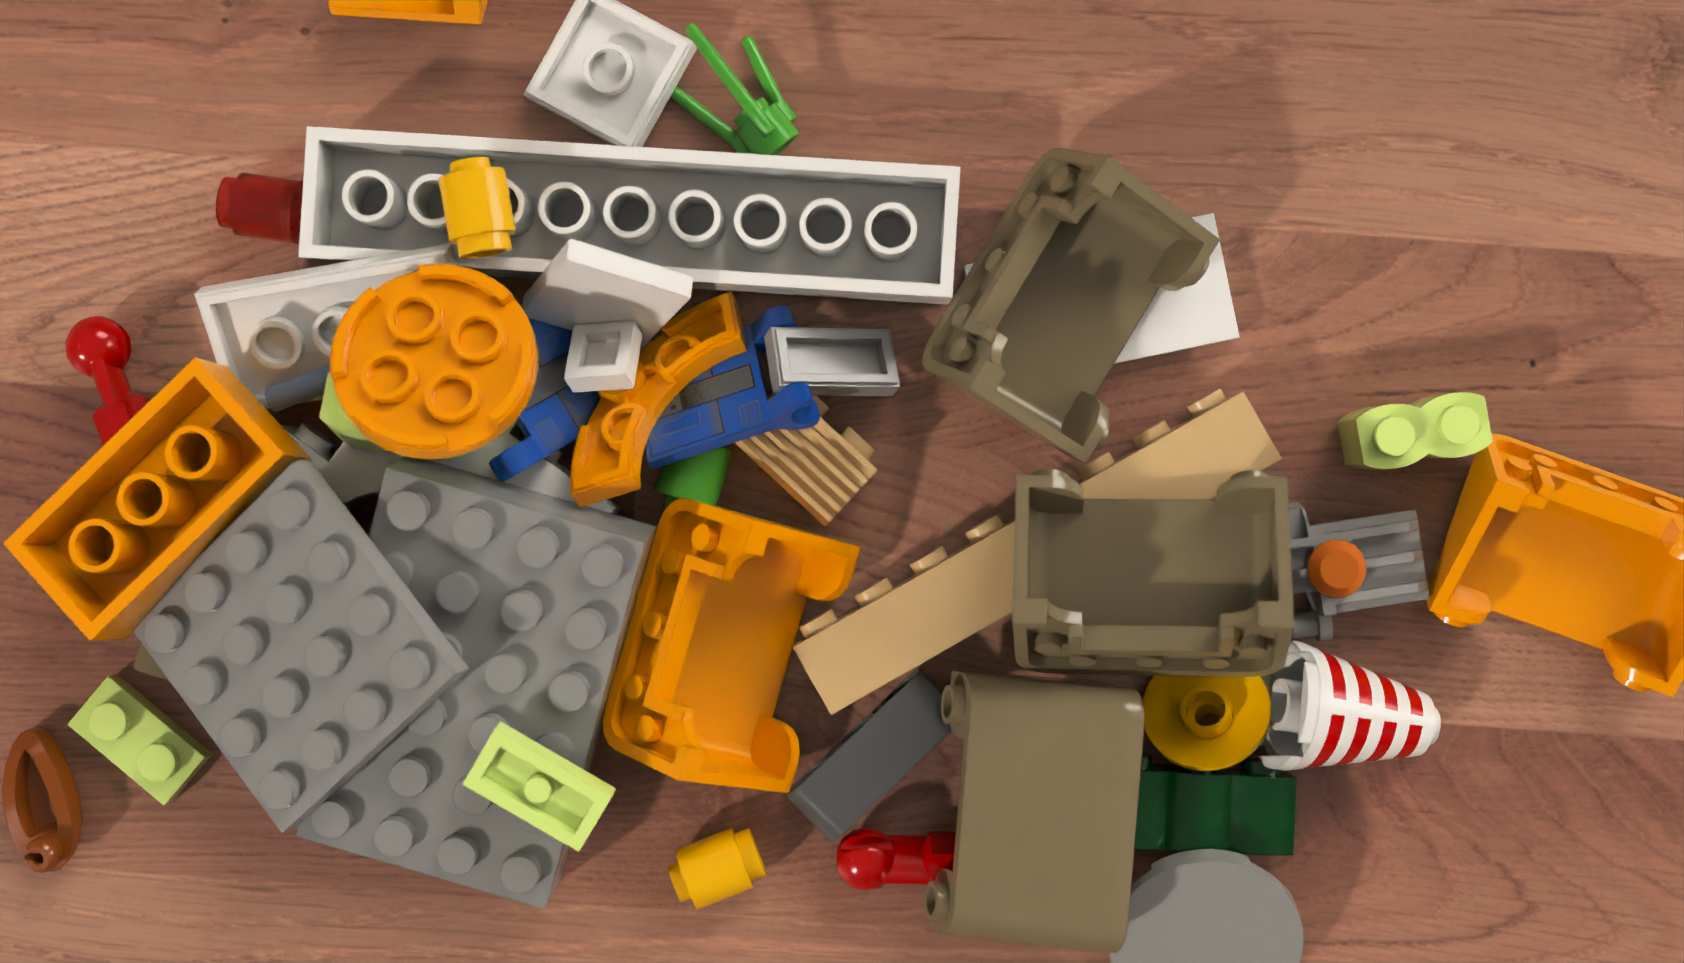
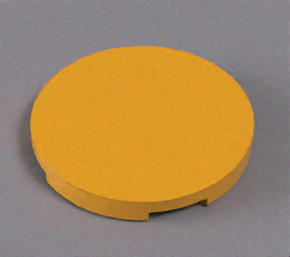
M420 265L418 267L419 271L396 277L375 290L369 287L353 302L344 314L333 338L330 353V374L333 378L339 402L348 418L373 443L390 452L411 458H450L466 454L490 443L505 432L520 416L532 395L536 383L539 360L538 348L527 315L514 299L513 294L500 282L482 272L459 265Z

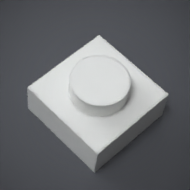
M634 320L576 324L573 326L564 379L573 393L634 389L643 335Z

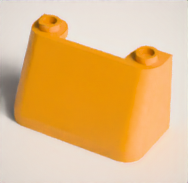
M1491 433L1493 442L1477 452L1473 458L1428 585L1430 599H1426L1429 611H1432L1445 623L1463 628L1467 627L1468 624L1484 623L1492 610L1603 650L1606 660L1613 668L1612 674L1614 678L1624 686L1639 692H1647L1651 689L1674 697L1684 681V498L1512 437Z
M679 498L670 503L664 510L657 526L604 709L602 723L608 745L615 751L678 781L790 793L799 761V740L791 726L773 718L799 629L798 627L807 598L819 601H832L844 593L852 579L861 547L688 498Z

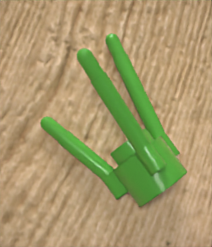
M690 23L686 26V33L699 49L698 51L743 108V111L734 119L740 131H735L677 86L671 98L728 142L736 153L777 155L800 134L792 124L797 115L783 99L754 39L751 36H745L742 39V45L771 105L768 104L764 97L756 101L753 99L696 24Z

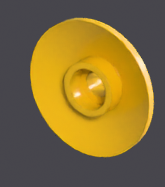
M1154 675L1142 699L1144 729L1151 744L1163 757L1172 763L1192 770H1220L1243 761L1262 743L1271 722L1270 695L1261 676ZM1206 713L1216 714L1220 718L1217 723L1210 726H1201L1197 723L1198 718Z

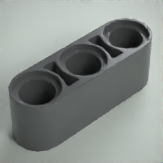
M920 669L914 671L792 786L790 793L786 794L787 798L829 842L837 839L952 731L950 724H945L941 715L943 693Z

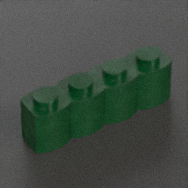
M1142 753L1134 849H1167L1175 851L1219 849L1250 855H1293L1297 777L1288 771L1269 769L1256 757H1247L1241 761V768L1199 771L1187 769L1179 765L1152 764V755Z

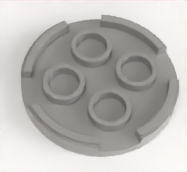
M1219 849L1188 850L1172 854L1152 863V870L1141 876L1131 885L1126 939L1123 947L1117 953H1109L1110 963H1300L1304 944L1303 926L1297 906L1287 886H1283L1278 879L1262 867L1250 862L1248 856Z

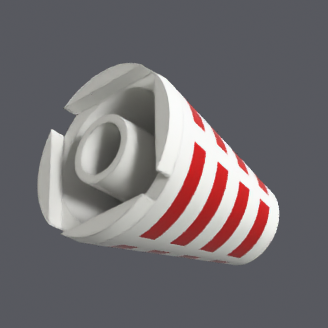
M1291 640L1285 666L1280 671L1261 676L1270 695L1272 715L1268 732L1260 744L1265 746L1268 756L1257 757L1269 769L1286 771L1420 756L1427 751L1430 745L1435 743L1440 733V714L1434 707V703L1428 694L1299 641Z

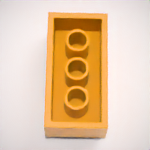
M195 357L3 544L89 641L127 639L187 568L294 461L307 459L311 461L312 459L227 366Z

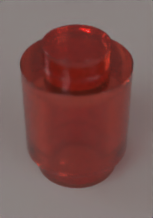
M241 172L237 178L224 177L219 185L216 198V218L219 226L231 228L236 236L298 244L300 240L303 180Z

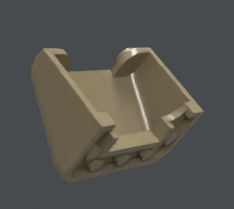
M1064 148L1052 149L1045 153L1027 174L931 334L922 356L923 367L945 383L1060 452L1086 464L1093 451L1098 449L1105 441L1109 432V409L1103 401L1095 397L1097 391L1159 288L1167 291H1178L1197 283L1207 271L1209 258L1220 239L1111 157Z
M1045 469L1034 472L1032 475H1016L1012 624L1017 664L1026 670L1060 674L1252 677L1269 675L1280 671L1285 666L1294 630L1288 476H1270L1265 472L1257 470L1241 471L1231 476L1230 480L1220 485L1217 490L1216 499H1083L1081 484L1070 479V476L1063 471Z
M952 670L951 684L944 688L942 694L941 715L943 722L950 724L953 734L957 738L964 740L953 869H941L936 880L930 881L926 887L924 906L926 917L930 921V928L943 935L1084 952L1117 953L1125 942L1129 920L1144 734V708L1139 693L1133 688L1095 680Z

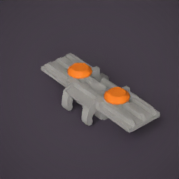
M1297 501L1289 502L1293 594L1306 592L1309 608L1307 612L1294 613V630L1291 640L1315 636L1318 642L1332 640L1333 624L1331 615H1337V613L1430 599L1416 509L1310 525L1305 508Z

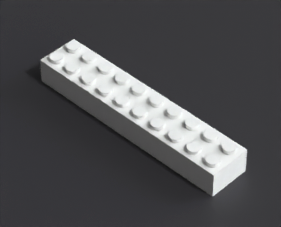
M310 126L306 128L298 257L319 266L449 244L438 179L443 175L451 173L449 166L451 162L472 157H488L491 167L505 169L516 233L510 236L512 250L490 257L460 259L457 244H453L459 266L477 270L488 276L538 279L568 240L574 239L689 275V277L693 278L692 289L949 305L953 297L961 169L958 166Z

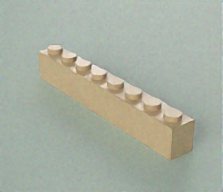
M1218 388L1186 406L1192 417L1171 429L1165 419L1159 421L1131 438L1136 446L1134 450L1116 460L1107 451L1078 467L1076 472L1081 479L1077 482L1082 486L1083 499H1212L1216 497L1220 485L1230 480L1231 476L1235 473L1246 470L1261 471L1282 458L1244 391L1225 397L1221 388ZM998 514L988 518L965 532L970 542L949 555H947L944 547L940 546L910 563L909 565L914 575L892 587L887 577L854 595L859 604L858 607L838 618L833 610L829 609L798 627L803 638L794 643L793 649L831 715L1013 612L1015 517L1004 524Z

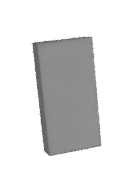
M771 327L764 336L773 395H776L781 389L795 382L806 383L811 390L812 396H893L900 388L890 329Z

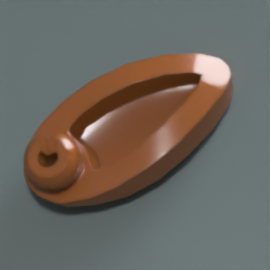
M35 727L20 733L11 747L4 770L2 798L4 816L10 834L18 850L24 856L23 859L26 866L34 872L45 873L61 869L75 853L81 834L83 815L80 795L62 750L47 728Z

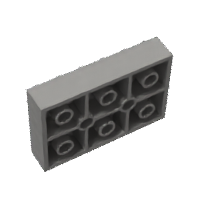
M404 456L387 466L369 538L462 658L469 670L298 825L296 837L546 909L561 880L569 846L462 784L500 721L590 773L603 726L604 709L657 527L587 506L579 508L574 502L426 459Z

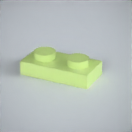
M118 674L107 676L67 724L164 806L176 799L212 756L208 749Z
M501 721L493 730L462 784L578 852L581 850L616 790L615 787Z

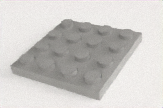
M310 459L294 461L187 568L133 631L281 833L293 829L303 822L469 670L462 658Z

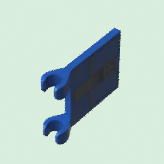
M783 305L773 307L763 313L750 326L744 327L743 332L747 351L726 359L700 374L685 386L666 406L657 419L645 446L647 460L652 470L774 429L802 430L813 427L819 422L820 413L818 405L812 399L809 386L804 382H795L787 385L770 400L768 399L758 352H766L764 336L771 327H798L794 324L792 312L788 307Z
M528 318L538 348L537 379L526 407L515 420L526 439L503 451L489 462L490 468L500 482L507 481L577 439L580 427L582 425L587 426L590 416L600 400L598 391L573 393L564 379L572 330Z

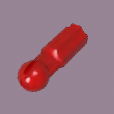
M92 316L78 321L71 328L65 341L66 357L76 370L93 378L103 403L92 415V418L104 446L151 399L147 396L132 393L123 368L126 366L131 355V340L128 333L121 325L109 318Z
M869 827L854 829L843 837L837 846L836 868L841 879L849 886L864 891L879 889L885 884L928 885L930 881L936 880L941 869H953L956 832L929 831L927 836L886 835L881 830Z

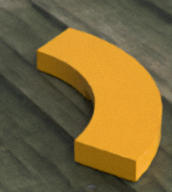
M732 291L708 299L669 320L660 329L662 334L640 351L634 389L597 392L600 400L590 416L587 426L582 425L580 427L572 455L570 472L571 496L579 508L641 489L640 473L644 449L656 421L667 405L685 386L700 374L726 359L747 351L739 305Z

